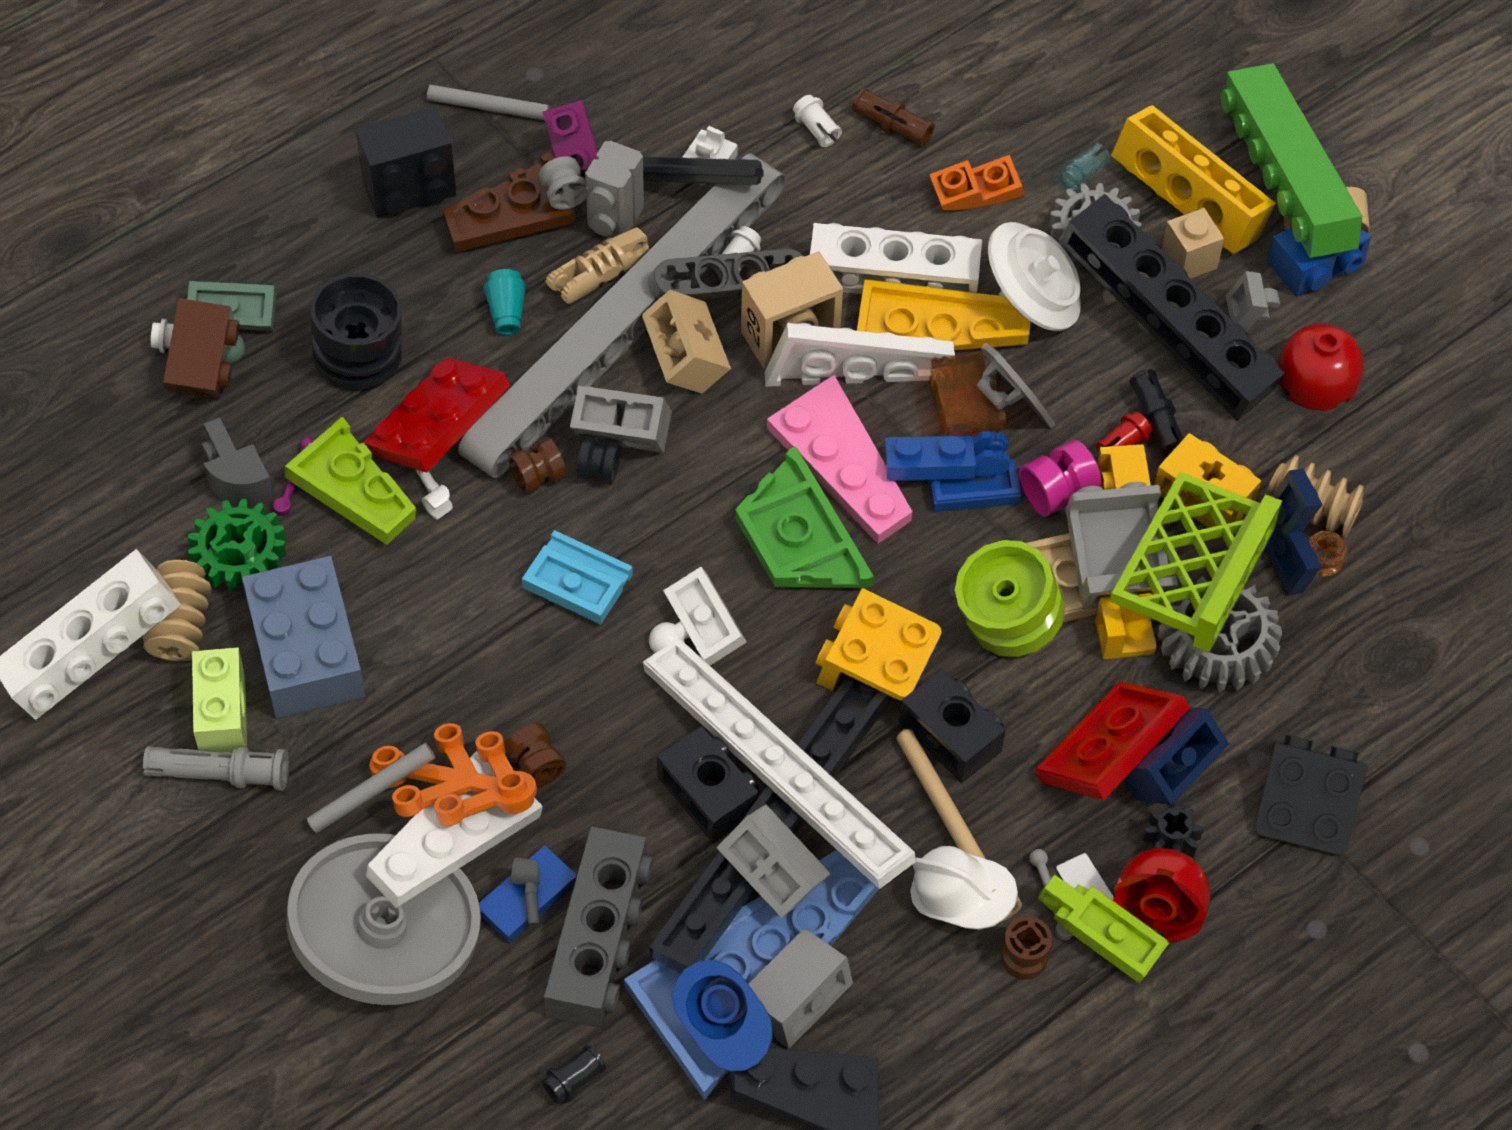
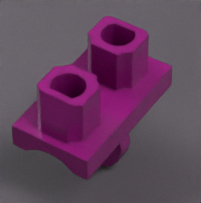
M580 100L543 111L555 158H574L581 169L580 177L585 178V173L594 159H597L598 150L584 101Z

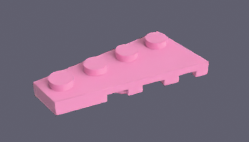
M835 375L767 419V429L788 451L790 448L797 447L819 484L877 544L912 521L910 506L895 480L889 481L887 479L886 464Z

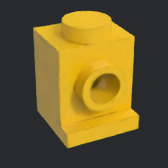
M1144 445L1100 447L1097 465L1101 474V487L1103 490L1118 489L1131 482H1144L1146 486L1151 485Z

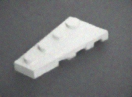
M787 323L764 372L765 387L781 386V379L796 378L802 379V385H819L820 378L833 375L835 377H845L846 384L863 383L864 380L876 375H884L886 382L942 380L955 356L953 341L936 340L932 337L918 338L894 335L888 332L873 333L855 331L850 328L837 329L812 326L807 323Z

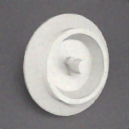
M1008 222L998 226L989 238L988 256L992 272L1002 290L999 296L1007 297L1024 317L1044 329L1063 331L1071 327L1077 321L1081 309L1080 280L1067 252L1055 239L1041 230L1016 222Z

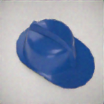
M716 960L698 961L687 967L676 980L673 991L674 1010L703 1053L716 1066L729 1071H743L759 1064L770 1048L773 1037L772 1022L765 1006L751 989L748 982L730 965Z

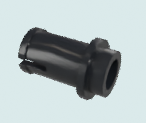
M586 1044L581 1051L557 1069L550 1067L546 1071V1077L541 1080V1083L548 1096L555 1103L560 1104L564 1100L571 1102L574 1099V1092L596 1075L605 1071L606 1065L600 1054L591 1045Z

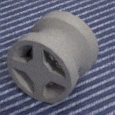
M555 158L547 162L539 172V180L542 186L548 190L547 198L553 208L559 210L573 208L586 199V181L583 177H580L581 169L574 158Z

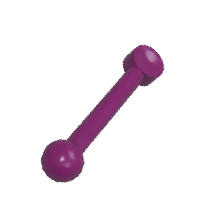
M305 437L300 441L299 447L301 452L314 441L313 438ZM289 480L282 497L275 499L273 502L274 512L282 517L287 516L291 512L290 498L296 486Z

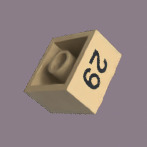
M820 251L805 257H796L785 265L767 272H758L749 279L742 281L741 333L763 369L767 368L787 323H807L812 326L841 328L843 287Z

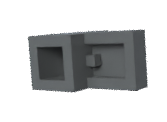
M220 417L204 423L207 441L201 443L207 462L203 464L212 493L222 502L228 500L231 506L238 507L241 499L247 500L248 508H254L258 503L266 505L274 502L270 477L254 445L251 444L236 450Z

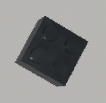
M436 106L355 128L362 180L377 218L390 214H399L407 209L428 203H438L446 198L457 196L452 145Z

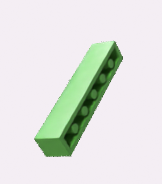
M1274 63L1227 72L1226 89L1221 91L1222 108L1226 114L1230 113L1234 120L1238 137L1240 139L1244 138L1249 149L1251 161L1253 164L1259 165L1266 188L1268 190L1272 189L1281 215L1287 216L1296 242L1302 243L1310 258L1358 249L1363 216Z

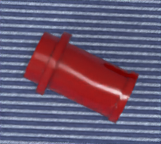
M1138 412L1125 414L1121 418V424L1096 443L1097 452L1099 453L1100 447L1144 444L1149 439L1148 434L1152 431L1150 423Z

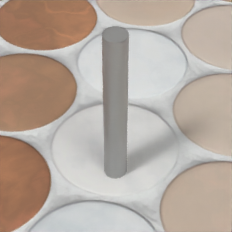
M431 84L427 92L428 101L545 121L542 112L550 109V105Z
M426 742L309 816L307 821L316 834L435 759L433 751Z

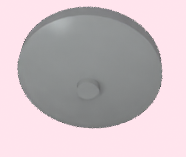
M364 834L348 837L317 852L306 862L295 877L288 897L286 911L288 939L293 952L305 970L318 982L335 993L356 1001L378 1005H397L419 1001L442 991L453 983L465 970L473 956L481 921L477 895L469 879L460 868L396 908L366 877L368 864L396 836L392 834Z

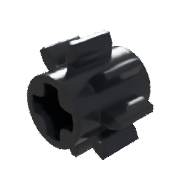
M1173 803L1161 814L1155 810L1151 811L1148 820L1150 826L1145 828L1143 841L1153 842V848L1174 849L1194 858L1198 849L1196 841L1201 840L1204 827L1194 825L1192 818L1194 810L1185 811L1175 807Z

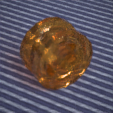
M1321 531L1311 536L1309 543L1316 554L1319 548H1324V553H1326L1327 549L1334 553L1332 559H1327L1326 554L1324 558L1317 554L1318 561L1322 567L1317 575L1331 576L1341 570L1347 554V545L1344 539L1331 531Z

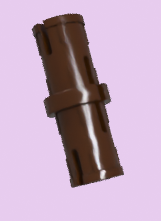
M864 87L857 93L852 104L854 112L860 113L881 124L883 131L887 133L894 131L916 142L921 147H924L929 142L935 129L934 123L928 122L905 110L903 103L899 101L892 103ZM880 110H884L894 115L895 117L907 122V124L904 125L894 120L893 118L881 113Z

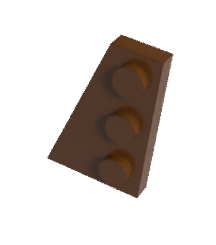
M553 150L540 156V162L526 170L520 167L509 173V179L492 189L484 187L443 210L444 222L455 253L576 223L574 207L564 210L553 208L547 198L548 190L542 186L539 180L541 168L547 162L555 159Z

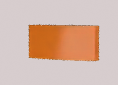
M1010 155L975 168H971L969 161L966 160L929 174L943 210L981 208L1025 195Z

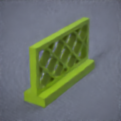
M1179 472L1113 589L1110 602L1195 636L1192 646L1210 653L1275 529L1282 500L1265 494L1261 503H1258ZM1183 489L1200 496L1203 503L1185 507L1179 495ZM1233 509L1246 514L1244 520L1227 524L1220 511ZM1210 514L1216 526L1197 530L1191 518ZM1181 520L1187 533L1168 537L1162 525ZM1222 537L1228 550L1210 554L1204 541ZM1193 544L1200 557L1181 561L1174 548ZM1164 551L1170 564L1151 568L1145 556ZM1206 567L1212 581L1193 585L1187 572ZM1177 575L1183 588L1164 592L1157 579ZM1147 581L1154 595L1139 597L1126 590L1129 585ZM1190 599L1195 613L1192 618L1174 611L1170 603Z

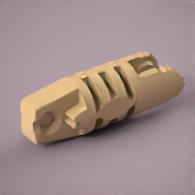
M636 227L613 238H608L602 244L594 246L592 250L584 252L582 256H577L552 271L546 277L547 280L545 282L554 291L563 289L561 297L570 305L597 290L599 285L603 286L610 280L617 278L619 274H624L649 251L647 236Z

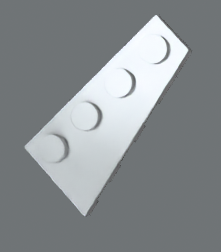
M476 751L470 757L476 771L479 774L495 777L489 762L480 760ZM469 791L459 796L464 800L479 794V792ZM535 798L529 809L518 814H507L499 810L498 806H494L467 816L461 822L452 826H445L438 822L434 805L426 807L416 814L368 864L366 877L397 908L540 818L543 806Z

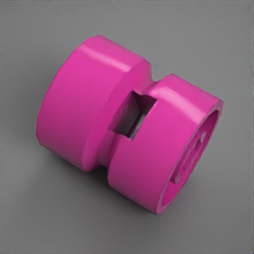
M1075 439L1052 450L1049 457L1042 455L1019 468L1018 472L1019 482L1027 501L1043 517H1048L1067 507L1071 495L1079 489L1087 486L1101 487L1102 484L1101 474L1094 457L1084 444Z

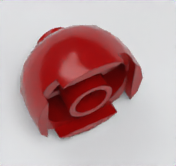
M1316 323L1296 331L1287 339L1277 361L1279 368L1285 373L1278 383L1281 387V383L1283 384L1284 388L1290 393L1288 398L1295 404L1310 410L1329 411L1336 409L1338 403L1345 402L1348 398V402L1352 400L1360 387L1364 372L1363 353L1356 340L1347 331L1332 324Z
M1158 847L1144 850L1126 863L1114 888L1115 895L1113 901L1151 929L1165 933L1163 937L1168 940L1167 942L1187 940L1199 933L1210 906V886L1200 864L1190 856L1174 849Z

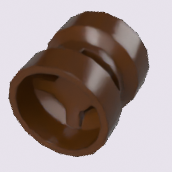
M551 438L537 442L534 452L532 450L526 452L520 449L508 455V462L514 479L525 495L537 491L540 484L545 482V479L555 483L567 477L563 458Z
M534 723L513 733L507 739L505 749L510 760L513 763L519 764V771L530 774L535 779L537 788L557 779L564 772L566 761L559 750L551 747V736L545 726Z
M1033 916L1017 918L1008 925L1001 950V962L1004 969L1011 976L1030 980L1038 977L1045 971L1053 943L1049 926Z

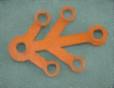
M454 723L443 724L434 732L438 751L446 754L453 768L427 763L389 787H397L408 778L437 784L421 791L412 785L402 786L394 791L392 800L396 813L402 817L414 816L422 809L434 805L438 822L445 826L458 824L465 817L494 806H498L499 810L507 814L522 813L532 806L537 793L535 779L530 774L513 770L505 756L506 749L503 737L498 732L489 731L482 733L475 741L479 759L489 762L495 777L479 774L464 748L461 727ZM394 746L378 748L373 753L369 763L372 776L405 756L404 753ZM469 791L479 792V794L464 800L459 796Z

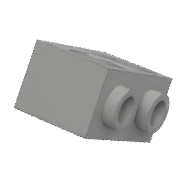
M578 385L570 428L580 441H583L586 435L595 436L597 441L602 443L615 440L621 442V447L664 453L672 411L663 397Z

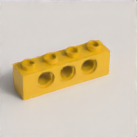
M1153 105L1127 118L1111 154L1127 171L1136 175L1152 188L1158 196L1167 200L1184 215L1205 208L1224 237L1223 248L1229 250L1233 255L1259 239L1276 205L1273 200Z

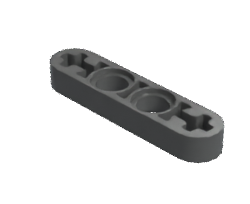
M778 249L667 259L662 261L651 272L648 278V286L651 293L657 299H660L669 290L699 300L742 296V281L744 280L739 274V266L741 264H749L757 273L767 272L803 255L794 249ZM706 267L714 270L719 277L718 286L709 287L705 285L699 276L700 269ZM668 273L670 279H683L688 273V280L678 282L673 289H671L670 283L662 282L661 278Z

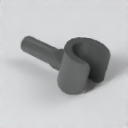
M516 857L512 866L511 884L526 886L525 901L528 925H539L537 887L540 882L539 866L533 859Z

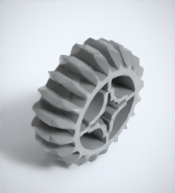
M1201 576L1200 579L1197 580L1196 584L1205 583L1208 581L1203 576ZM1255 585L1246 590L1243 589L1210 653L1192 646L1195 636L1161 623L1158 637L1162 641V656L1171 657L1169 662L1171 670L1183 668L1182 676L1184 682L1193 677L1200 679L1199 685L1201 690L1208 685V682L1215 683L1219 693L1225 689L1226 683H1230L1237 692L1243 687L1245 680L1254 685L1259 680L1261 673L1266 674L1271 669L1273 660L1278 656L1280 650L1279 641L1282 630L1281 626L1277 625L1278 611L1268 609L1270 605L1269 597L1256 598L1257 591ZM1190 599L1170 603L1174 611L1192 618L1195 613ZM1253 638L1255 644L1248 650L1238 654L1237 646L1244 644L1245 639Z

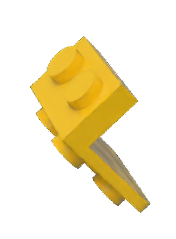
M862 588L853 607L844 604L833 627L840 631L835 642L827 639L817 657L815 664L821 666L822 669L816 683L833 691L841 673H844L902 701L913 692L941 635V628L938 624Z

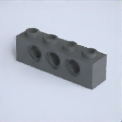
M593 826L590 827L544 995L546 1017L602 1028L606 1012H615L619 999L620 985L615 984L614 981L618 968L626 970L631 951V941L625 939L629 925L634 927L638 925L643 899L637 898L640 883L648 885L654 858L647 856L646 837ZM611 880L619 881L623 884L620 888L614 890L602 887V884ZM599 922L608 923L612 926L611 929L605 932H595L590 929L592 925ZM586 965H594L601 969L597 974L591 976L578 972L579 969Z

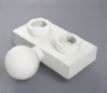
M699 567L663 590L678 615L680 622L677 624L664 622L652 629L649 635V645L654 654L660 649L675 643L678 639L685 643V639L690 637L702 659L710 666L747 643L708 574L702 567Z

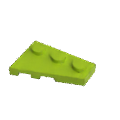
M341 417L285 465V478L388 545L415 520L416 507L391 476L379 469L372 460L371 451L364 443L359 444L350 433V425Z

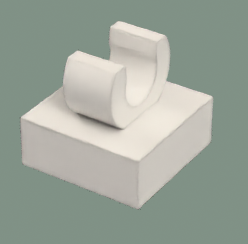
M708 126L707 131L701 129L683 155V158L735 159L738 155V144L724 139V132Z

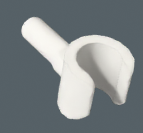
M416 470L429 492L428 495L422 498V504L428 514L435 520H438L453 508L449 500V490L444 485L439 486L429 471L426 473Z

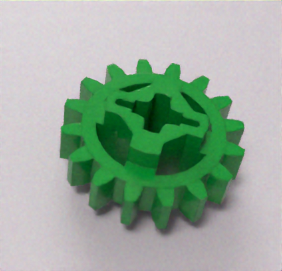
M241 499L238 507L234 508L231 507L228 500H225L222 505L223 510L220 512L211 507L207 508L208 520L195 519L196 533L188 534L191 562L198 563L205 570V577H209L210 585L213 588H216L224 581L227 583L228 592H233L237 583H243L242 576L264 572L268 569L281 568L279 557L287 555L285 531L283 525H279L277 514L272 512L266 515L264 504L258 503L253 509H249L246 499Z

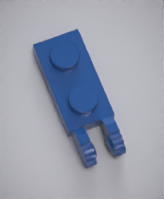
M982 431L975 437L885 438L887 479L889 481L975 479V476L1002 475L1007 473L1006 471L1011 466L1009 455H1007V452L1004 453L1008 447L1007 436L1001 432Z

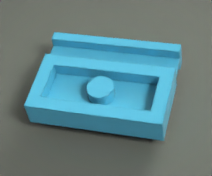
M554 530L547 546H543L523 576L522 586L534 594L601 625L621 595L623 586L633 576V569L629 564Z

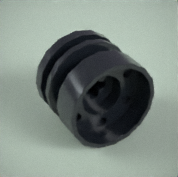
M348 273L332 278L318 288L311 301L312 360L318 373L331 384L346 389H368L378 386L396 373L402 359V302L395 289L383 279L368 274Z

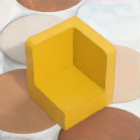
M1144 593V594H1134V595H1137V596H1139V597H1145V596H1150V595H1153V594H1152V593ZM1111 597L1100 598L1095 624L1103 660L1154 654L1157 646L1151 618L1110 602Z

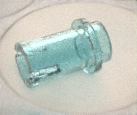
M1093 143L1077 158L1067 159L1062 164L1059 178L1066 188L1075 190L1080 189L1081 184L1085 183L1088 185L1089 178L1110 164L1111 157L1107 149L1098 156L1095 155V153L1102 149L1103 145Z

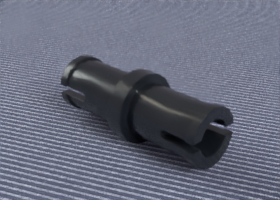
M1148 369L1149 377L1146 371L1142 370L1134 374L1129 382L1134 388L1142 406L1141 414L1151 425L1161 454L1168 456V448L1171 453L1184 439L1174 417L1176 408L1172 400L1166 399L1155 370Z

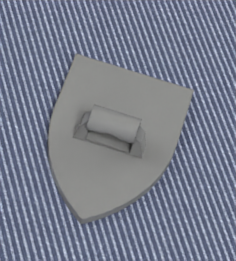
M987 343L982 345L981 350L990 364L977 383L978 389L997 409H1002L1023 399L1051 429L1055 425L1054 421L1029 387L998 351ZM997 373L1013 389L1009 395L1005 391H994L995 380L992 377Z

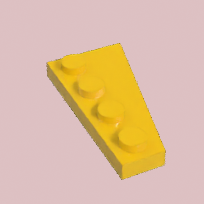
M864 279L857 331L888 332L894 335L918 338L932 337L936 340L953 341L954 350L981 348L985 343L992 347L1027 345L1031 321L1024 317L1005 296Z

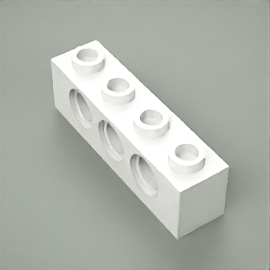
M814 223L810 254L820 251L843 287V292L862 294L864 279L977 293L982 239H973L965 236L932 235L923 232L892 231L877 227H851L836 223Z
M135 549L0 656V680L10 697L36 720L122 651L126 650L146 632L164 620L165 617L181 606V603L156 568Z

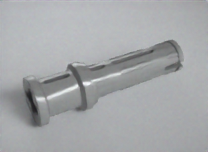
M147 746L143 757V769H145V776L230 781L231 785H234L236 788H245L247 784L269 785L273 786L275 791H283L288 780L289 756L286 749H278L276 753L250 752L248 747L244 746L235 748L233 752Z

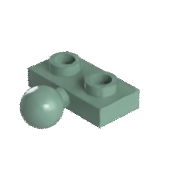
M189 281L187 300L230 306L234 320L240 321L239 329L274 330L277 289L274 285ZM238 335L236 346H229L226 362L234 363L242 358L245 344L240 335Z

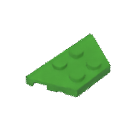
M796 446L790 448L785 454V461L773 474L769 472L760 481L757 491L748 495L735 509V519L774 587L869 588L873 586L874 576L799 450Z

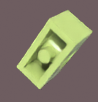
M239 647L192 651L193 732L198 750L233 752L235 748L240 746L247 747L245 672Z

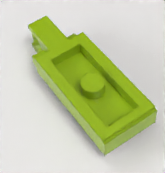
M1054 875L1038 897V900L1055 913L1053 918L1062 925V928L1139 984L1169 944L1168 940L1092 885L1087 889L1078 884L1074 889Z

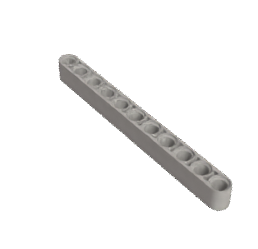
M751 153L745 155L742 159L758 160L762 163L764 177H762L760 184H716L471 426L461 439L458 448L459 455L492 478L501 477L510 468L508 455L520 449L527 451L575 403L578 385L591 387L647 330L642 314L658 300L651 293L648 286V278L651 272L662 261L667 259L722 254L731 242L730 235L733 230H739L742 226L750 227L775 202L785 186L786 175ZM701 268L699 271V276H701L708 268ZM668 273L661 279L662 282L670 283L671 289H673L678 282L688 280V273L683 279H670Z

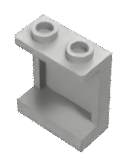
M1131 482L1118 489L1103 490L1100 486H1087L1071 495L1066 507V516L1082 609L1098 608L1100 598L1111 597L1113 589L1158 511L1157 503L1161 496L1159 485L1146 486L1144 482ZM1164 551L1145 556L1151 568L1168 564ZM1177 575L1157 579L1164 592L1175 590L1179 585ZM1147 581L1129 585L1126 590L1132 594H1153Z

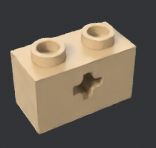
M669 290L642 314L667 383L703 394L731 369L705 301Z

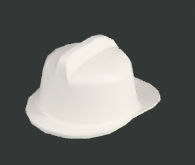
M941 846L931 850L922 858H916V862L912 864L915 871L910 890L912 903L921 914L929 918L963 928L981 930L993 927L1006 919L1015 907L1018 895L1016 881L1007 868L994 861L968 854L954 846Z

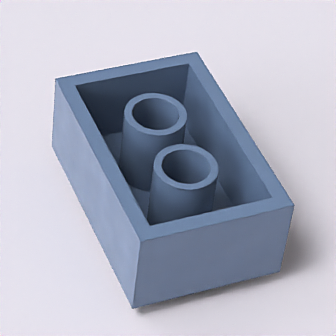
M331 556L242 576L276 718L366 697L361 669Z

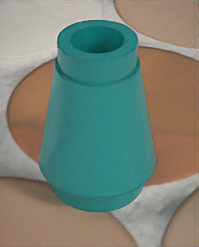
M500 269L488 274L487 282L483 286L495 325V332L502 336L515 335L521 331L520 324L526 283L521 279V274L512 269Z

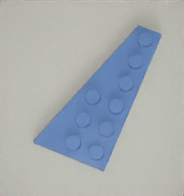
M835 850L819 860L831 875L813 889L803 902L781 918L762 896L756 898L741 908L704 961L716 960L730 965L749 984L803 929L809 930L832 946L879 888L838 850ZM654 960L625 978L624 987L705 1100L729 1070L716 1066L703 1053L674 1010L673 991L676 980L682 973Z

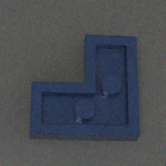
M1298 469L1289 470L1271 495V497L1282 500L1275 529L1264 548L1288 595L1303 593L1322 568L1316 552L1312 549L1303 532L1321 508L1322 503L1305 470Z

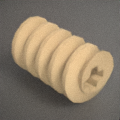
M1294 455L1286 464L1281 463L1268 485L1266 495L1271 496L1289 470H1298L1299 456ZM1311 462L1304 470L1316 489L1322 506L1310 523L1318 525L1327 517L1326 530L1333 533L1343 525L1342 537L1345 539L1362 506L1364 486L1359 484L1351 493H1347V478L1343 477L1335 486L1330 485L1331 471L1327 469L1317 479L1314 477L1315 463Z
M169 560L159 564L156 570L168 584L181 603V606L143 635V647L148 654L154 657L171 661H191L192 651H200L196 645L200 643L203 637L202 631L199 628L203 627L206 621L203 612L207 610L209 603L205 597L209 596L212 588L210 583L204 579L206 575L205 570L198 563L187 560Z

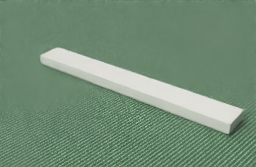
M678 639L675 643L660 649L643 661L645 672L712 735L719 737L739 760L876 887L881 889L916 862L915 852L682 640Z

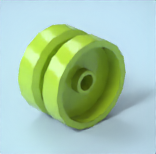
M1001 540L984 545L967 558L957 575L955 594L960 611L966 619L972 635L984 649L998 656L1020 657L1037 652L1053 640L1062 626L1066 607L1051 565L1037 548L1027 543Z

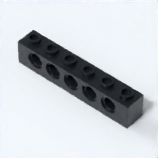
M1104 194L1069 221L1060 243L1237 421L1274 391L1285 374L1279 368L1277 361L1270 354L1263 352L1249 338L1246 330L1240 324L1233 322L1218 307L1216 300L1210 294L1203 292L1189 278L1186 270L1180 264L1173 262L1159 248L1156 240L1151 235L1144 233L1129 218L1128 213L1121 205L1114 203ZM1109 242L1117 244L1120 248L1112 246ZM1139 272L1146 273L1150 278L1142 276ZM1168 301L1176 303L1180 308L1172 306ZM1198 331L1206 333L1210 338L1202 336ZM1228 361L1236 363L1240 368L1232 366Z

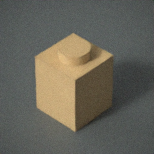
M1205 208L1167 221L1161 250L1173 262L1180 264L1191 279L1218 268L1224 237Z

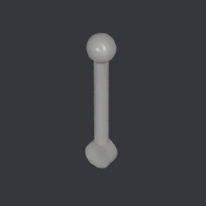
M1035 849L1029 856L1030 862L1033 866L1037 867L1045 887L1051 879L1046 866L1048 856L1044 850ZM1057 922L1055 935L1060 940H1069L1073 935L1062 928V925Z

